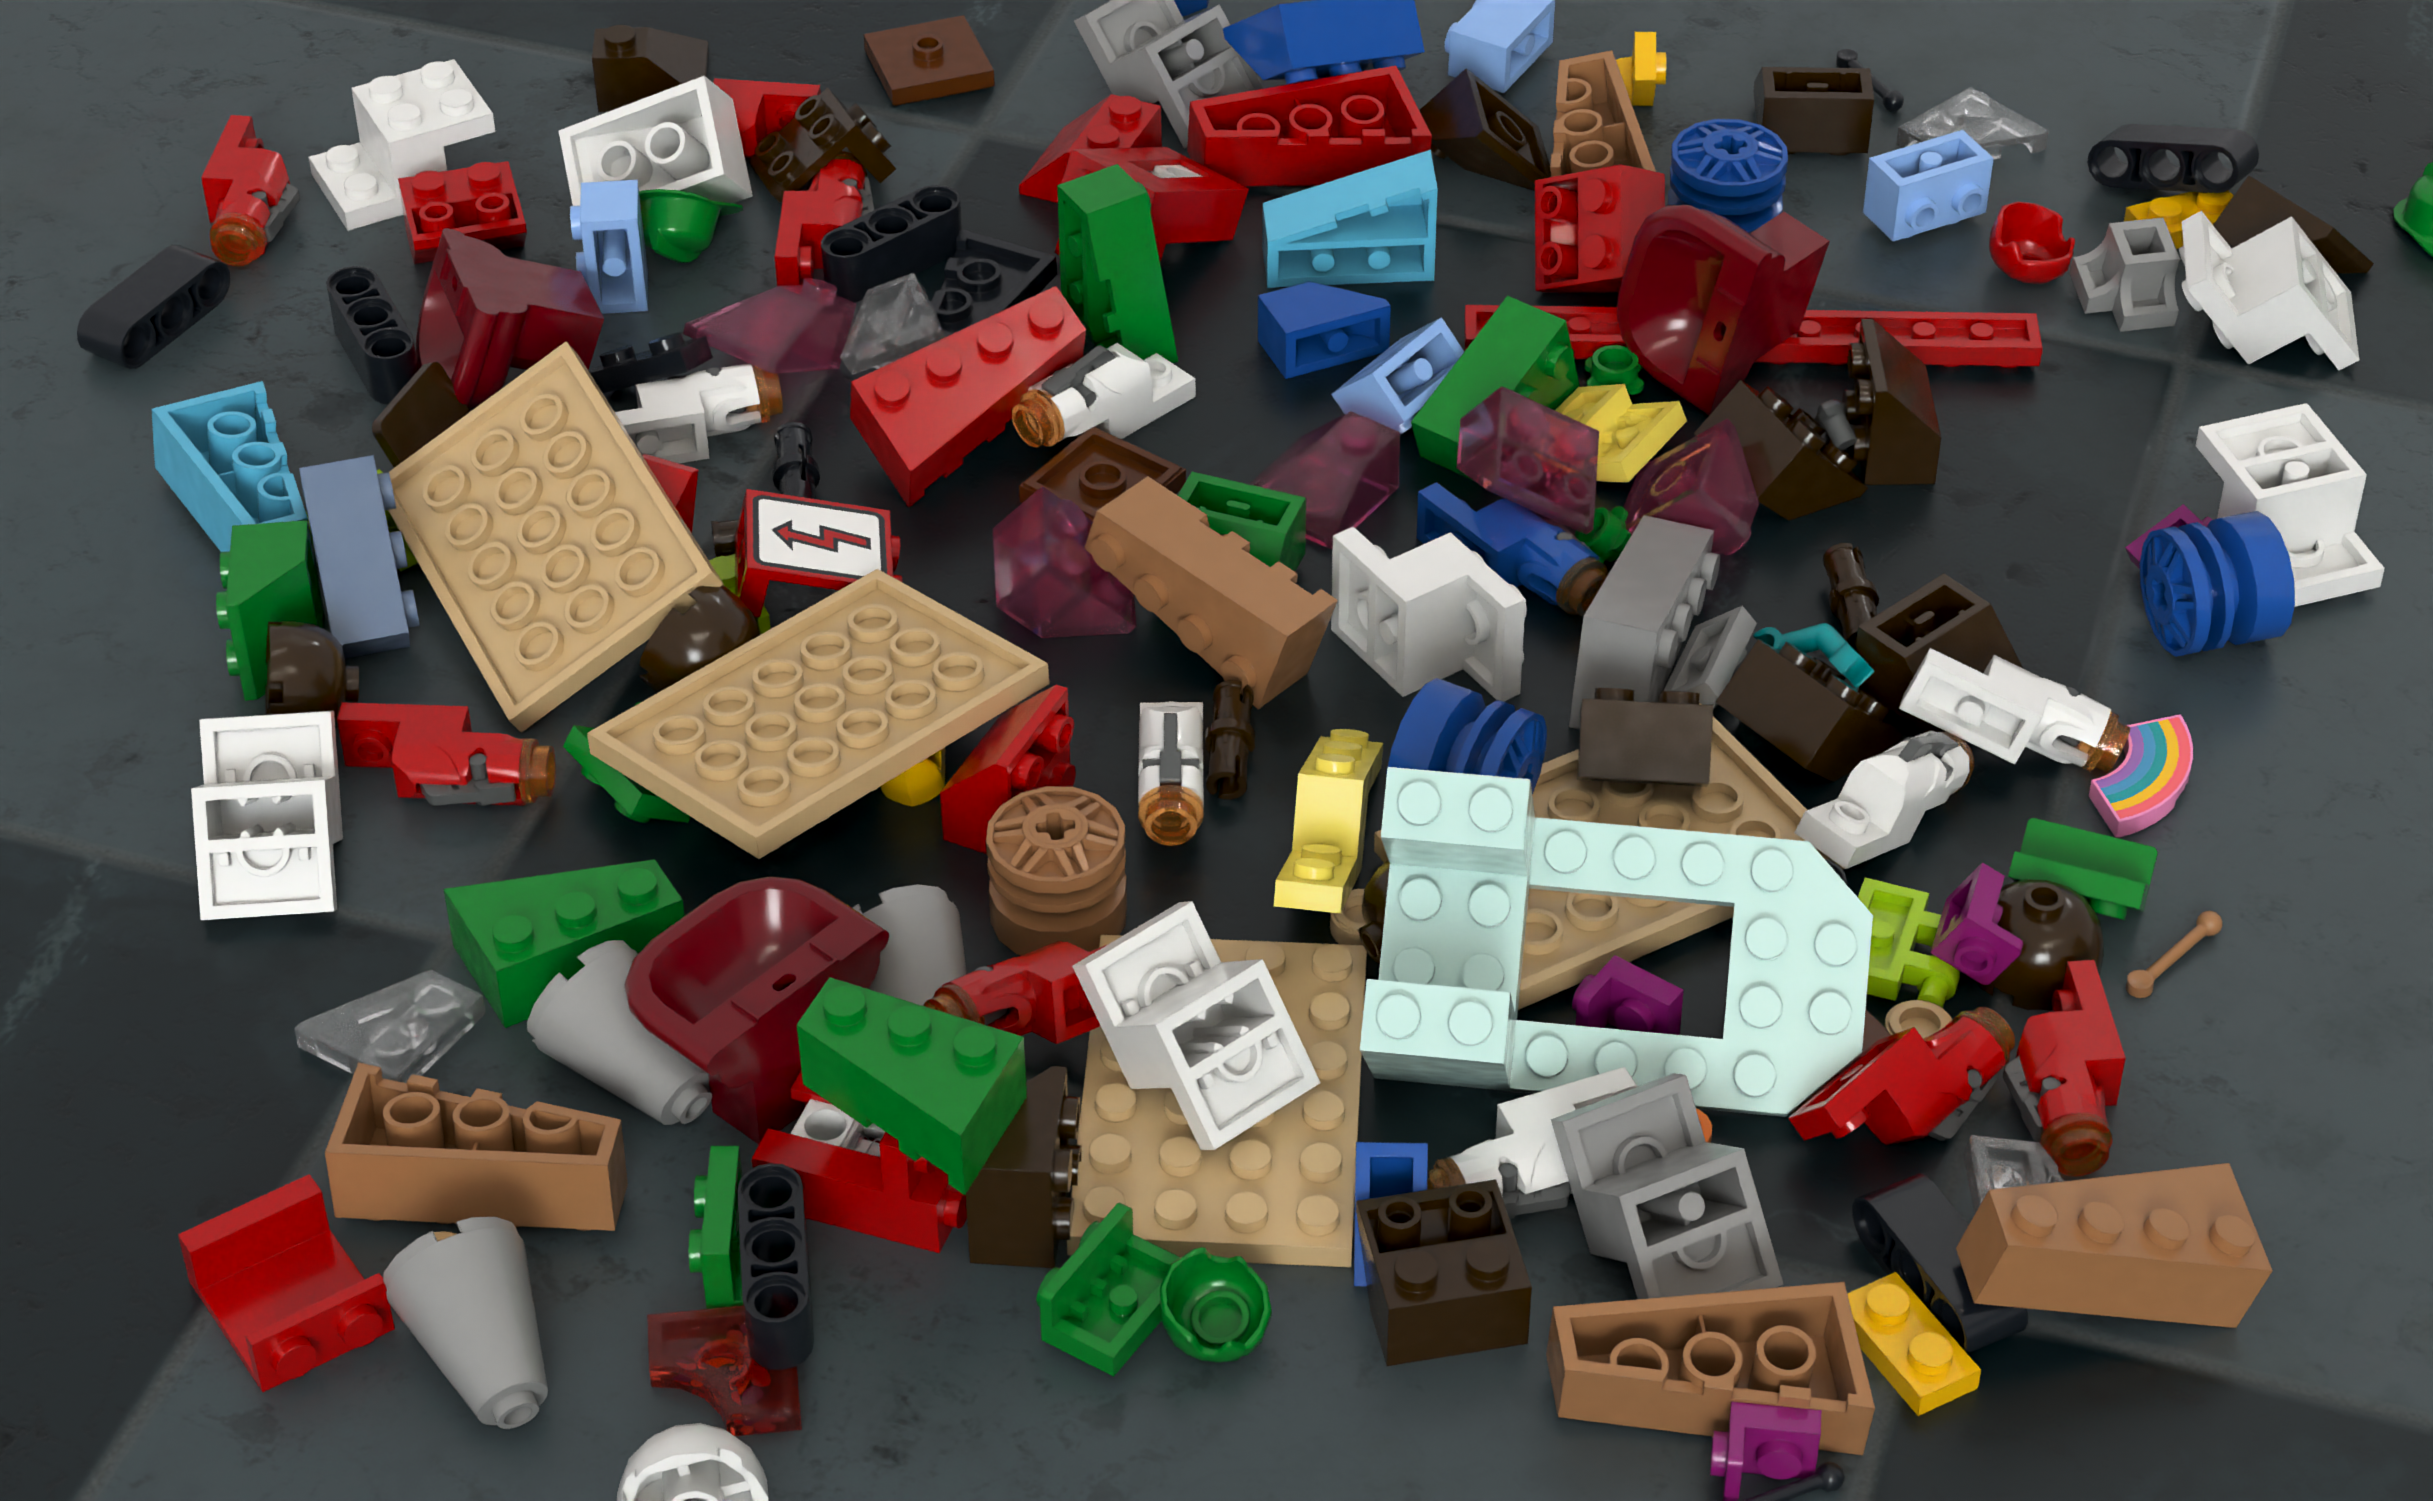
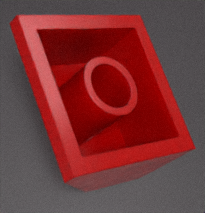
M1109 95L1062 128L1019 184V194L1058 203L1056 202L1058 196L1057 185L1062 183L1072 149L1162 147L1161 105L1143 102L1132 96Z

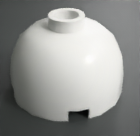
M702 1423L675 1425L649 1438L629 1458L617 1492V1501H769L767 1479L752 1449L728 1431Z

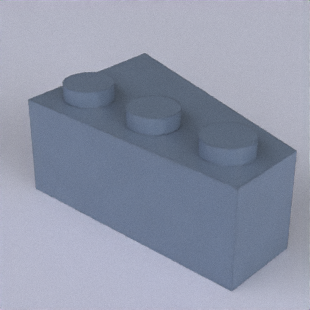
M374 455L299 468L330 631L342 645L345 659L410 647L408 628L417 627L420 624L413 590L402 592L400 590L396 569L406 568L408 564L401 531L389 533L385 510L396 509L389 472L377 474Z

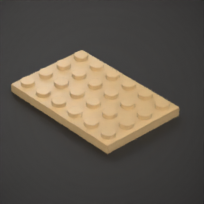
M567 341L389 471L396 509L388 510L506 717L521 733L650 639L660 623L673 608L681 614L687 612L690 607L697 603L695 599L688 595L697 587H721L723 585L720 577L581 358Z
M876 569L587 733L591 755L760 859L1050 684L1047 662L881 570Z
M1714 716L1712 724L1710 781L1707 787L1577 780L1579 750L1577 749L1542 764L1541 773L1532 795L1535 817L1805 841L1794 832L1807 809ZM1379 830L1374 835V852L1385 863L1388 861V857L1381 839V830ZM1816 849L1824 859L1830 860L1833 863L1837 864L1835 861H1833L1828 856L1823 854L1821 851ZM1529 889L1518 1010L1580 984L1589 974L1596 976L1614 955L1631 962L1733 917L1734 907Z
M1101 935L1099 948L1110 944L1122 936ZM1210 939L1221 962L1263 959L1321 1083L1217 1149L1200 1150L1172 1089H1130L1101 1026L1091 1030L1077 1145L1082 1146V1160L1078 1164V1186L1072 1185L1071 1197L1074 1198V1214L1070 1240H1067V1255H1073L1078 1249L1086 1229L1095 1221L1101 1222L1115 1205L1120 1202L1133 1209L1134 1235L1179 1257L1193 1249L1204 1247L1210 1254L1229 1258L1242 1256L1247 1263L1352 1267L1356 1142H1358L1362 1065L1360 1042L1365 1001L1367 951L1363 945Z

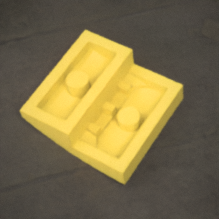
M1625 384L1578 387L1519 446L1522 457L1555 472L1592 481L1629 482L1687 422L1680 401L1632 404Z

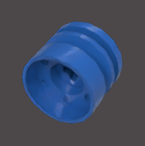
M1713 119L1695 123L1681 131L1672 143L1671 188L1668 191L1667 205H1691L1698 209L1708 210L1729 219L1748 233H1751L1783 212L1782 194L1785 191V174L1788 166L1787 146L1778 134L1752 122L1740 119Z
M2259 511L2214 519L2208 523L2207 527L2195 522L2179 526L2178 528L2174 526L2151 531L2143 543L2140 558V587L2145 612L2154 635L2164 650L2177 657L2197 653L2201 650L2209 651L2223 648L2227 641L2234 645L2281 637L2291 625L2295 607V586L2290 556L2281 533L2271 519Z
M1435 678L1422 687L1407 709L1391 748L1388 767L1530 779L1533 795L1546 751L1547 726L1542 715L1523 708L1516 711L1513 705L1500 700H1496L1486 707L1482 694Z

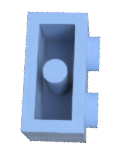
M1476 0L1472 9L1459 22H1454L1447 32L1444 47L1445 51L1449 53L1448 76L1456 78L1467 68L1491 89L1505 93L1553 43L1555 0Z
M1964 130L1871 157L1868 164L1863 213L1892 241L1909 238L1925 231L1986 213L1994 158Z
M638 180L581 183L580 206H570L573 240H582L584 251L576 252L577 271H581L602 314L648 311V267Z
M1441 317L1400 338L1331 395L1363 442L1384 432L1389 439H1393L1412 427L1411 421L1416 416L1415 413L1423 407L1462 356L1464 350Z

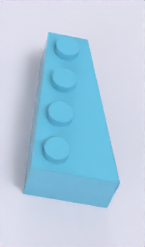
M263 381L152 408L155 469L220 552L230 551L231 532L234 525L308 521L294 475L290 473L287 465V453L284 444L279 441L276 432V420L272 409L268 407L267 393Z

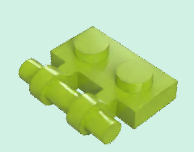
M1864 878L1858 898L1873 915L1867 994L1896 1001L1902 983L1917 986L1919 990L1917 1000L1928 1001L1943 1008L1945 1000H1949L1955 994L1960 979L1959 970L1933 954L1930 956L1913 951L1916 943L1928 945L1932 949L1940 922V914L1927 912L1929 893Z

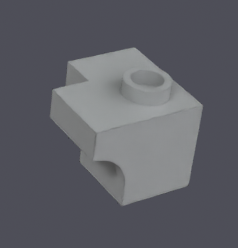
M2163 217L2109 223L2106 236L2097 248L2087 254L2073 257L2069 273L2085 314L2112 311L2120 332L2175 326L2179 313L2175 296V275L2180 257Z

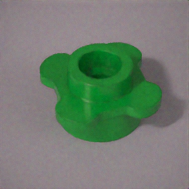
M1608 345L1597 349L1593 356L1585 361V370L1590 373L1591 377L1587 380L1586 386L1625 384L1629 395L1640 393L1644 388V381L1638 377V372L1642 369L1638 364V356L1627 347L1620 345Z
M1617 506L1611 511L1603 507L1596 508L1582 519L1576 529L1574 536L1580 542H1584L1599 556L1601 562L1599 569L1604 561L1612 562L1618 559L1631 537V532L1626 529L1625 524L1628 511L1622 506Z

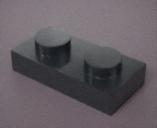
M681 332L669 334L648 343L650 350L636 354L632 345L616 348L601 354L599 357L602 365L590 370L589 373L602 393L686 373L713 358L706 336L684 341Z

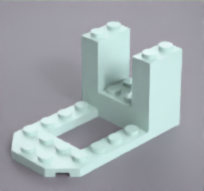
M1395 767L1387 768L1381 839L1390 863L1379 978L1378 980L1367 979L1360 1042V1052L1374 1078L1537 1093L1625 1067L1637 1087L1673 1073L1686 1075L1697 1109L1787 1117L1802 1102L1861 1055L1873 915L1809 841L1535 817L1530 779ZM1529 889L1734 907L1723 1039L1517 1020Z

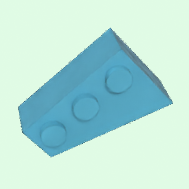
M1431 150L1262 203V250L1267 288L1291 287L1306 282L1323 285L1434 281L1438 188Z

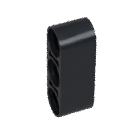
M2127 124L2120 126L2095 144L2088 154L2087 163L2093 178L2100 184L2108 187L2222 193L2232 188L2254 170L2258 164L2259 151L2254 139L2246 132L2237 129ZM2115 147L2124 152L2128 164L2119 160L2115 153ZM2166 150H2170L2179 159L2180 167L2175 166L2169 161ZM2218 152L2223 153L2229 158L2233 170L2227 169L2222 165Z
M926 186L824 235L821 240L824 287L827 296L837 302H858L954 256L957 250L956 238L960 229H962L960 195L956 190L947 186Z
M171 245L165 248L84 312L77 329V340L80 347L87 352L129 369H136L142 366L224 300L230 285L228 266L222 261L181 245Z
M344 267L332 273L326 281L335 334L370 396L379 403L389 404L418 371L414 339L377 274L366 267Z
M768 1163L756 1166L746 1172L739 1181L738 1186L742 1298L748 1349L751 1357L759 1365L768 1369L785 1370L796 1367L804 1362L811 1354L814 1345L808 1233L803 1184L800 1175L792 1168L783 1164Z
M1916 1174L1854 1200L1852 1205L1854 1225L1866 1249L1887 1275L1897 1272L1966 1353L2026 1329L2028 1324L2026 1308L1974 1304L1956 1251V1247L1969 1225L1926 1175Z

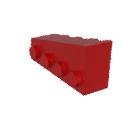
M1395 65L1190 101L1187 152L1192 160L1243 186H1317L1431 149L1432 134Z
M1054 286L851 381L850 419L908 508L924 496L925 489L941 476L948 477L963 464V458L983 441L986 440L988 443L1005 430V425L1021 410H1027L1026 396L1029 387L1051 376L1055 371L1074 364L1083 357L1086 328L1057 286Z

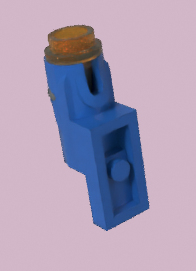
M1437 482L1418 491L1416 538L1425 544L1451 532L1467 548L1477 552L1484 562L1508 584H1512L1515 587L1523 584L1548 603L1559 606L1568 614H1579L1583 617L1608 576L1607 568L1600 561L1599 556L1584 542H1580L1561 521L1557 519L1543 520L1511 497L1497 500L1476 512L1465 501L1458 499Z

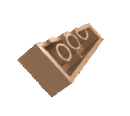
M1613 51L1559 60L1556 94L1557 113L1553 128L1554 148L1550 164L1551 177L1619 164L1656 172Z
M1148 476L1096 511L1084 547L1103 570L1113 574L1135 595L1138 602L1146 610L1156 614L1179 636L1181 642L1190 651L1199 654L1223 677L1224 681H1241V695L1243 694V688L1249 685L1254 692L1252 705L1257 709L1263 707L1308 673L1338 602L1336 598L1322 589L1312 595L1295 584L1298 574L1278 561L1269 567L1249 553L1250 542L1235 532L1231 531L1228 534L1220 535L1209 528L1207 514Z
M359 1062L325 1150L335 1218L451 1224L471 1217H498L512 1222L515 1227L615 1231L628 1186L621 1119L538 1101L527 1109L508 1106L502 1098V1093L479 1088L475 1090L471 1097L439 1090L437 1079L412 1074L407 1083L393 1081L382 1077L381 1067Z
M2229 1163L1991 1189L1987 1192L1956 1247L1974 1304L2237 1328L2273 1271Z
M1845 1282L1554 1306L1552 1310L1546 1357L1559 1418L1713 1437V1430L1728 1432L1731 1402L1822 1410L1819 1450L1855 1455L1864 1454L1875 1406Z

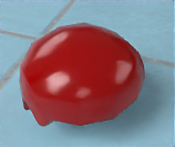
M2016 201L2001 207L1990 232L1989 251L1996 266L2010 278L2022 283L2040 285L2062 277L2068 271L2074 254L2075 238L2070 237L2067 241L2064 239L2062 234L2063 219L2057 212L2036 203Z

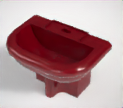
M1691 205L1664 206L1646 217L1634 238L1618 293L1616 316L1622 339L1627 348L1638 356V364L1654 379L1707 415H1710L1740 380H1745L1755 360L1800 330L1830 241L1786 212L1780 213L1761 227L1748 233L1729 219L1708 210L1698 209Z
M445 228L442 230L418 319L416 335L418 370L427 363H440L453 383L458 401L461 404H466L468 409L472 411L503 388L510 367L528 370L566 341L576 351L589 370L604 317L581 271L507 257L498 248L487 242L465 236L460 231Z
M765 877L742 881L707 899L654 937L632 960L624 984L629 1010L649 1033L708 1073L713 1113L759 1145L768 1128L777 1131L782 1130L799 1117L805 1108V1102L791 1099V1087L801 1072L797 1023L829 977L869 989L879 968L880 952L888 944L889 932L826 890L800 879Z

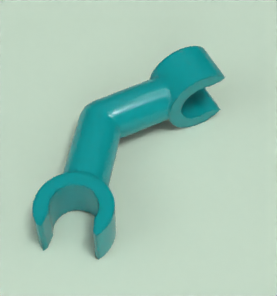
M1827 623L1817 624L1782 634L1774 627H1765L1753 635L1756 640L1759 639L1778 650H1781L1786 642L1794 645L1804 653L1821 650L1831 664L1856 689L1875 672L1838 631Z

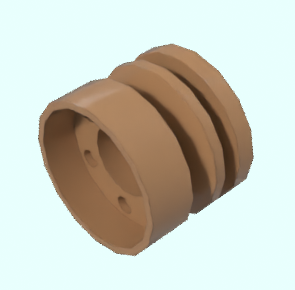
M1046 786L1022 792L1000 805L988 822L986 836L987 870L990 876V923L998 940L1014 953L1022 956L1057 941L1069 942L1090 952L1099 948L1101 935H1120L1126 926L1127 879L1125 874V824L1117 809L1098 794L1076 787Z

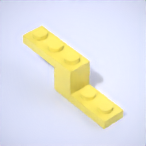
M1352 729L1331 730L1330 737L1320 736L1298 773L1292 851L1276 878L1275 907L1341 914L1362 870L1368 793L1382 765L1383 743L1368 741V733Z

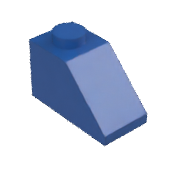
M1306 282L1258 295V342L1285 379L1383 353L1390 347L1391 305L1383 298L1314 282Z

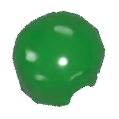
M1204 1247L1193 1249L1170 1264L1160 1286L1162 1325L1173 1344L1188 1356L1201 1361L1233 1362L1242 1356L1249 1355L1262 1343L1272 1317L1268 1286L1251 1267H1248L1247 1262L1242 1256L1229 1258L1212 1255Z

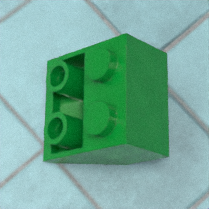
M1197 472L1190 473L1178 496L1207 514L1209 528L1220 535L1228 534L1231 531L1235 532L1250 542L1249 553L1261 562L1271 567L1279 561L1296 572L1305 555L1306 497Z
M307 520L234 525L231 532L230 551L220 552L221 582L223 588L227 589V591L217 592L216 595L218 624L220 629H230L232 639H227L226 641L227 667L230 676H240L245 701L258 700L265 695V685H267L266 637L268 622L295 621L314 624L324 629L325 613Z

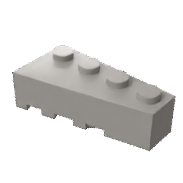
M1643 515L1583 616L1569 721L1570 728L1579 730L1582 699H1594L1595 688L1635 690L1634 701L1658 702V697L1665 688L1680 648L1686 640L1694 615L1698 616L1701 612L1706 589L1713 590L1717 580L1720 554L1711 553L1715 530Z

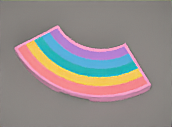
M2181 714L2123 726L2120 744L2125 753V760L2111 773L2091 780L2089 798L2115 838L2144 830L2165 817L2175 807L2176 800L2188 783L2193 761V743L2188 726Z

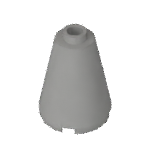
M916 884L892 888L879 893L883 904L865 913H862L859 904L854 906V910L889 932L888 944L880 952L879 968L869 989L945 1013L944 998L940 997L942 985L967 974L960 914L954 902L949 901L946 892L939 887Z
M623 940L606 941L589 948L577 957L585 966L569 980L559 972L548 983L534 1003L527 1021V1031L535 1038L532 1041L541 1052L664 1125H672L679 1121L686 1124L695 1120L705 1111L712 1099L708 1073L649 1033L630 1012L624 984L632 960L638 953L631 949Z
M471 1217L456 1222L460 1230L459 1234L437 1241L434 1232L431 1231L417 1238L394 1257L384 1271L383 1282L387 1289L388 1303L478 1420L486 1425H498L502 1429L516 1428L529 1422L538 1414L539 1406L548 1395L525 1244L512 1222L498 1217Z

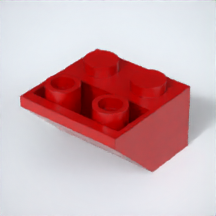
M509 161L499 163L480 162L467 168L442 172L424 171L415 176L398 178L406 233L414 264L434 261L442 230L445 228L460 231L465 236L487 242L499 250L525 246L527 235L526 222Z
M1619 164L1535 180V291L1619 292L1637 232L1647 216L1665 206V174Z
M1056 684L999 716L940 792L943 840L987 854L986 836L988 822L1000 805L1022 792L1046 786L1073 787L1076 768L1070 763V742L1074 732V719L1069 716L1068 688Z

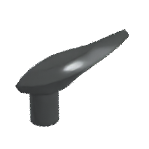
M1832 399L1819 405L1815 421L1824 426L1833 444L1840 450H1844L1855 444L1858 439L1846 418L1847 404L1839 399Z

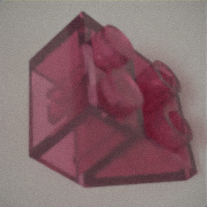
M1503 386L1460 419L1457 468L1486 490L1587 535L1594 530L1599 445L1598 430Z
M1042 486L993 528L996 607L1041 638L1129 634L1137 627L1135 595L1113 574L1103 570L1084 548L1093 522L1084 515L1074 502L1068 499L1061 500Z

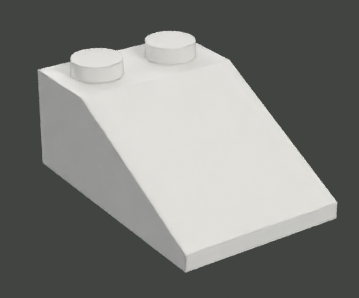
M705 76L559 130L573 206H580L581 183L638 180L639 191L654 189L678 190L726 203H736L753 196L733 99Z

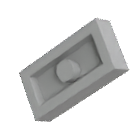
M1743 605L1695 626L1664 691L1699 693V703L1701 705H1713V709L1719 705L1716 701L1730 682L1736 667L1747 654L1745 648L1757 625Z

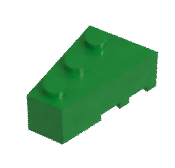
M1118 164L1057 185L1061 293L1079 320L1085 322L1090 328L1097 346L1102 345L1107 349L1118 343L1143 360L1157 353L1171 363L1178 362L1151 218V201L1145 187L1140 182H1135Z
M1507 295L1411 421L1420 457L1479 483L1519 447L1580 387L1566 320Z
M655 859L443 889L453 946L505 1028L528 1020L534 1003L548 983L559 972L569 980L585 965L577 957L589 948L606 941L623 940L631 949L639 954L654 937L685 916L683 899Z
M831 977L826 981L797 1023L803 1085L864 1127L868 1128L874 1123L897 1139L899 1151L915 1162L923 1157L947 1173L948 1184L963 1195H966L1027 1098L1024 1037Z

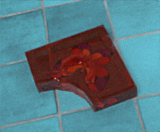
M743 1305L647 1315L649 1372L652 1387L682 1389L704 1398L721 1415L726 1431L733 1436L802 1430L798 1367L785 1370L768 1369L759 1365L751 1357L748 1349Z

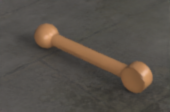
M2210 910L2202 912L2196 920V927L2146 970H2134L2129 973L2126 984L2127 992L2136 998L2150 996L2153 992L2155 979L2203 937L2214 936L2220 932L2223 926L2221 916L2217 912Z

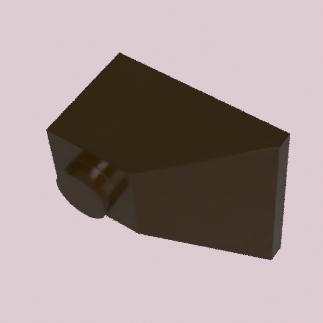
M614 25L609 28L595 29L592 64L598 112H609L696 78L707 77L708 41L650 27L632 28L627 25Z
M1467 68L1420 109V113L1432 134L1430 150L1439 158L1445 159L1448 156L1464 170L1535 191V180L1551 177L1550 164L1539 127Z
M2251 176L2246 178L2213 224L2228 245L2234 248L2292 216L2336 274L2368 273L2374 264L2334 227Z

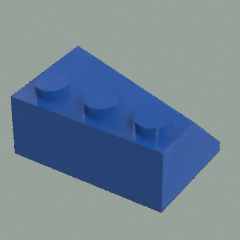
M1312 0L1278 4L1223 28L1225 40L1262 80L1285 79L1286 85L1315 80L1318 77H1332L1395 65L1401 71L1406 69V59L1425 52L1414 0Z

